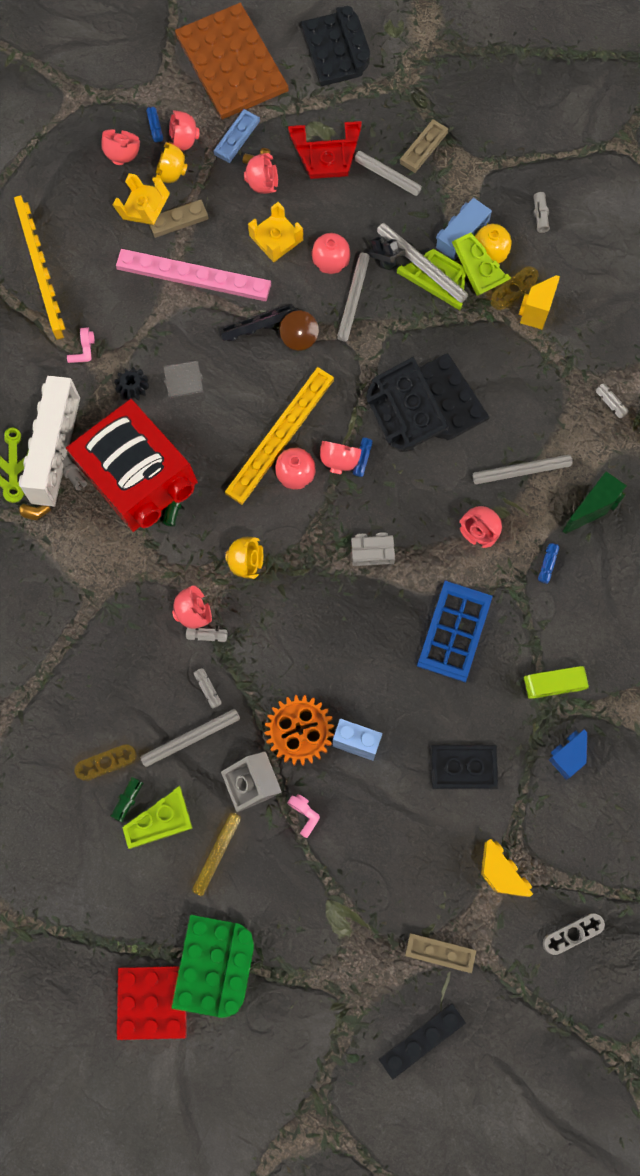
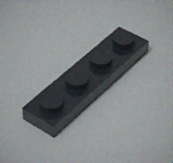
M291 303L220 327L218 331L223 341H234L240 335H251L258 329L273 327L275 323L281 322L287 314L296 311V308Z
M451 1003L380 1057L379 1061L393 1080L465 1025L466 1022Z

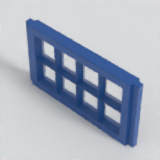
M444 581L417 667L466 683L493 596ZM448 594L463 599L459 611L444 607ZM467 600L482 605L478 617L463 613ZM442 611L457 615L454 628L439 624ZM462 617L477 622L473 634L458 630ZM437 628L452 632L448 645L433 640ZM456 634L471 639L468 651L452 647ZM431 645L447 650L443 662L428 658ZM451 651L466 656L462 669L447 664Z

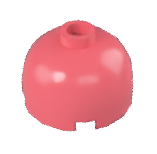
M173 110L174 114H171L169 136L173 138V143H169L177 146L181 151H185L193 146L195 139L198 140L199 128L196 127L195 120L188 113Z
M115 129L105 130L102 133L103 153L114 164L123 165L135 159L140 146L138 136L123 130L121 134L115 133Z
M269 153L259 154L250 159L244 172L246 183L255 192L260 194L276 192L274 186L278 187L277 167L272 165L270 160L273 157Z
M326 233L320 236L314 242L312 249L314 265L316 264L320 271L328 274L339 273L342 268L347 267L350 261V248L346 239L336 233Z
M322 441L320 458L325 466L331 468L330 472L342 474V471H350L355 468L359 462L362 449Z
M298 447L283 451L278 456L275 464L277 479H279L284 487L293 490L302 489L309 482L311 483L316 473L315 462L311 454Z
M484 506L471 508L459 522L462 525L460 527L462 535L474 545H476V542L482 544V548L491 547L499 538L502 530L501 519L497 513Z
M193 585L179 592L173 604L174 610L172 613L174 619L189 629L206 626L212 621L210 606L208 603L204 605L201 598L205 596L198 587Z

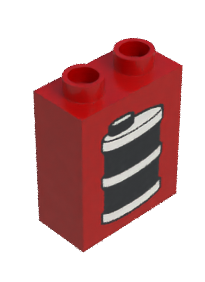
M132 399L66 447L79 470L132 532L139 527L148 528L155 524L161 516V510L173 501L179 503L186 500L193 493L194 485L198 483L190 463Z

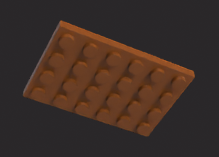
M241 2L175 30L179 43L222 120L243 111V109L246 110L289 91L285 79Z

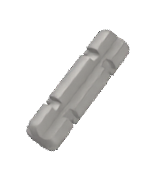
M601 384L596 389V393L600 397L603 396V401L612 411H616L615 414L618 418L621 419L629 412L628 409L621 405L622 402L612 391H608L609 388L606 384Z
M187 628L186 639L188 640L198 638L199 641H215L217 639L218 642H226L228 637L226 629L216 631V629L199 628L198 630Z
M203 668L198 669L194 672V676L199 681L205 697L209 699L208 702L211 708L220 706L222 702L219 696H216L217 693L210 679L207 678L205 670Z

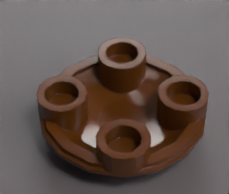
M301 310L293 311L282 319L280 323V337L288 348L297 351L306 350L317 340L319 333L318 324L315 318L308 312Z

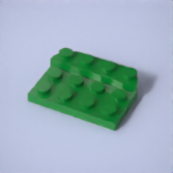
M190 915L171 1009L219 1018L236 1014L244 1002L252 961L254 942L251 932L238 923Z

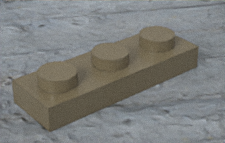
M433 119L401 157L400 164L416 173L448 134V128Z
M198 200L160 213L155 224L149 225L154 238L208 220V214L202 200Z
M411 933L409 934L405 952L407 957L472 973L476 950Z

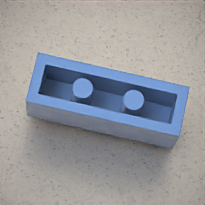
M475 198L469 203L466 202L462 206L460 213L451 218L445 230L441 229L437 234L436 248L454 261L458 255L452 242L470 232L475 236L478 230L490 221L492 210Z

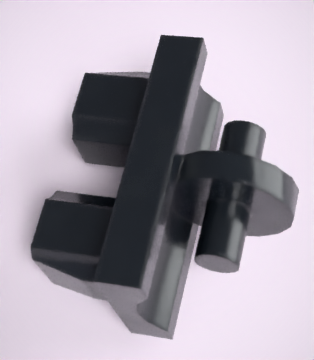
M383 236L372 239L373 249L368 251L369 256L379 259L382 268L386 270L394 268L397 264L396 258L398 256L406 255L405 249L398 248L397 240L389 239L385 241Z

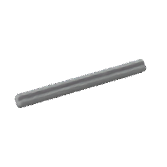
M382 223L377 228V232L386 240H397L398 248L405 249V256L456 300L463 303L467 299L468 293L388 225Z

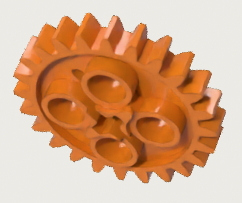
M295 695L294 701L291 702L289 697H286L287 704L284 705L279 701L280 709L273 707L272 710L275 715L267 716L271 723H265V727L270 728V730L264 733L265 736H271V738L266 742L267 744H274L270 749L271 752L279 751L276 756L277 758L285 756L284 763L292 759L295 766L297 760H300L302 766H304L305 760L308 759L312 764V757L315 756L320 760L319 752L327 753L324 746L332 745L327 740L334 737V734L329 732V730L334 729V725L328 724L332 720V716H325L328 713V709L321 711V702L314 705L315 698L307 702L306 695H304L302 701H299L298 696ZM303 712H309L312 718L305 722L300 719V715ZM288 719L292 722V725L288 729H282L280 722ZM312 723H318L315 727L304 729L302 735L296 732L286 738L281 737L283 734L295 732L297 726L305 728ZM310 732H317L320 735L319 739L315 742L308 740L307 736ZM291 739H296L299 741V746L292 750L288 748L287 743Z

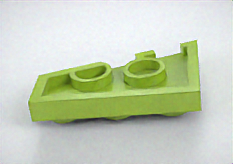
M471 232L452 242L476 296L511 279L508 274H505L499 268L500 265L497 261H493L486 253V249Z
M180 786L122 827L128 849L193 829Z

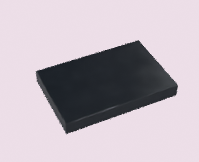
M497 745L431 746L432 789H498Z

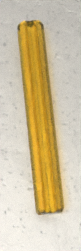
M233 812L230 813L192 889L193 893L199 896L204 894L241 820L239 815Z

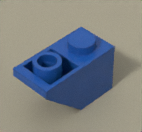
M585 729L580 733L577 730L567 738L569 742L564 747L560 744L551 752L553 756L549 761L566 780L586 764L587 732Z

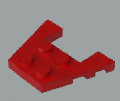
M344 122L345 140L306 142L305 125L288 126L289 135L310 179L348 176L361 132L362 122Z

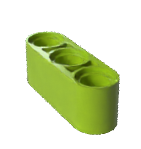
M584 666L531 674L524 677L528 699L576 692L589 688Z

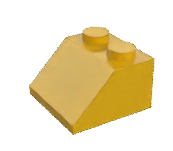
M556 275L532 286L530 293L524 295L518 314L522 316L521 324L543 330L560 276Z

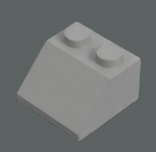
M266 752L247 756L221 771L236 812L266 801L282 792Z

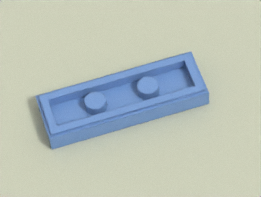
M243 109L213 150L214 155L230 163L260 122V117Z

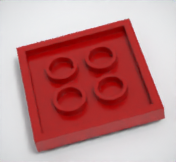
M179 966L118 968L117 1040L186 1038L187 1011L171 1009Z

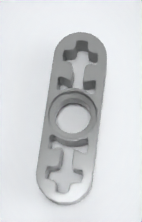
M588 914L545 936L543 948L549 954L558 955L600 934L604 930V920L598 914ZM590 918L598 920L597 929L589 928L585 930L588 933L585 936V932L579 923L582 922V926H587L591 923ZM572 927L577 928L580 933L576 941L570 940L567 935L568 930ZM562 932L563 938L568 945L565 946V943L561 942L557 944V950L549 948L550 939H561L562 937L559 934Z

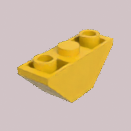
M491 839L487 840L484 844L481 875L494 892L522 897L533 895L530 890L532 886L525 877L521 878L516 872L518 868L511 859L507 860L502 854L504 852L502 846L496 840L494 842Z

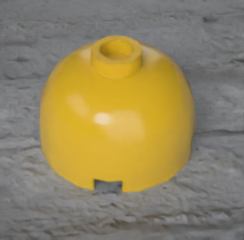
M165 142L164 153H161L156 169V174L159 175H156L155 178H160L164 183H174L179 179L180 175H185L187 164L184 163L185 156L177 146Z
M487 224L475 234V238L483 245L486 253L493 261L496 260L498 264L505 261L510 253L512 241L510 234L504 227L498 224Z
M241 537L235 540L229 547V550H227L226 561L230 570L236 576L254 579L259 575L255 573L257 568H262L264 557L263 547L258 545L257 542L260 541L259 538Z

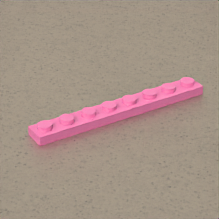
M121 249L116 263L117 270L261 301H267L271 287L270 280Z

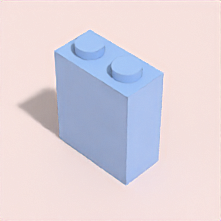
M340 719L333 738V747L374 761L382 733Z

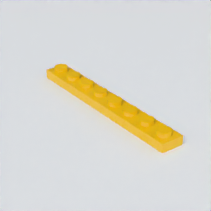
M20 195L14 197L46 311L56 340L64 338L62 330H65V325L62 318H58L57 313H60V308L57 301H53V296L56 295L52 284H48V280L51 279L47 267H43V263L46 261L43 252H39L38 249L41 244L38 235H34L33 230H36L33 218L29 219L28 214H31L28 202L24 203Z
M318 367L226 489L225 494L243 505L333 383V376Z

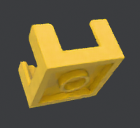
M128 174L125 182L132 191L125 205L122 204L119 198H116L113 203L114 208L123 220L155 224L170 194L160 178L153 177L154 187L143 185L137 175Z
M279 202L271 207V216L257 226L256 219L248 223L249 236L273 262L303 241V228L298 222L295 223L294 227L285 217L284 207Z

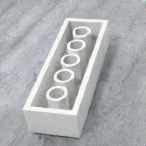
M47 376L46 383L42 385V399L38 402L37 419L33 422L34 432L28 442L29 452L28 456L24 458V472L19 478V486L31 504L54 507L56 504L63 475L61 459L64 460L67 456L68 451L66 447L70 445L80 402V396L71 378Z

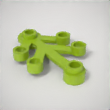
M8 428L4 433V440L9 445V463L0 456V468L9 475V482L0 476V487L3 489L4 498L8 502L16 503L24 496L19 482L17 483V475L24 470V458L17 464V444L21 440V433L16 428ZM10 433H15L16 436H15V437H10L9 434H10ZM10 490H16L17 494L12 495Z

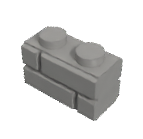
M377 533L376 536L368 537L367 534H357L354 538H351L353 566L394 564L393 535L388 536V533Z

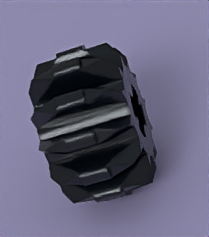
M132 367L128 371L127 368H124V373L118 372V379H115L114 383L116 385V392L120 394L122 399L128 398L129 401L135 397L139 401V395L146 396L145 390L149 389L148 378L146 375H143L144 373L141 369L136 371Z

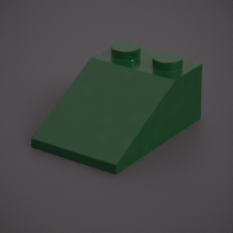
M606 471L569 519L562 532L565 534L606 515L610 509L614 511L626 495L623 491L627 485Z

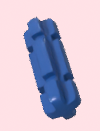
M148 107L146 111L153 141L156 143L163 141V135L157 110L155 107Z
M362 438L359 449H362L358 464L353 469V475L363 477L372 446V440L369 438Z
M553 543L548 545L538 581L543 583L550 581V573H552L559 545Z

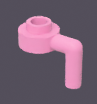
M89 327L80 328L83 354L67 355L68 363L89 362L91 360V343H94V333L89 330Z
M299 794L296 797L292 795L287 804L309 818L300 832L302 836L308 838L319 821L320 816L307 805L309 801Z

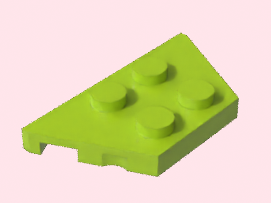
M435 249L425 253V258L464 290L466 272L462 265ZM413 262L404 267L402 265L398 267L397 273L456 309L461 310L462 303L456 300Z

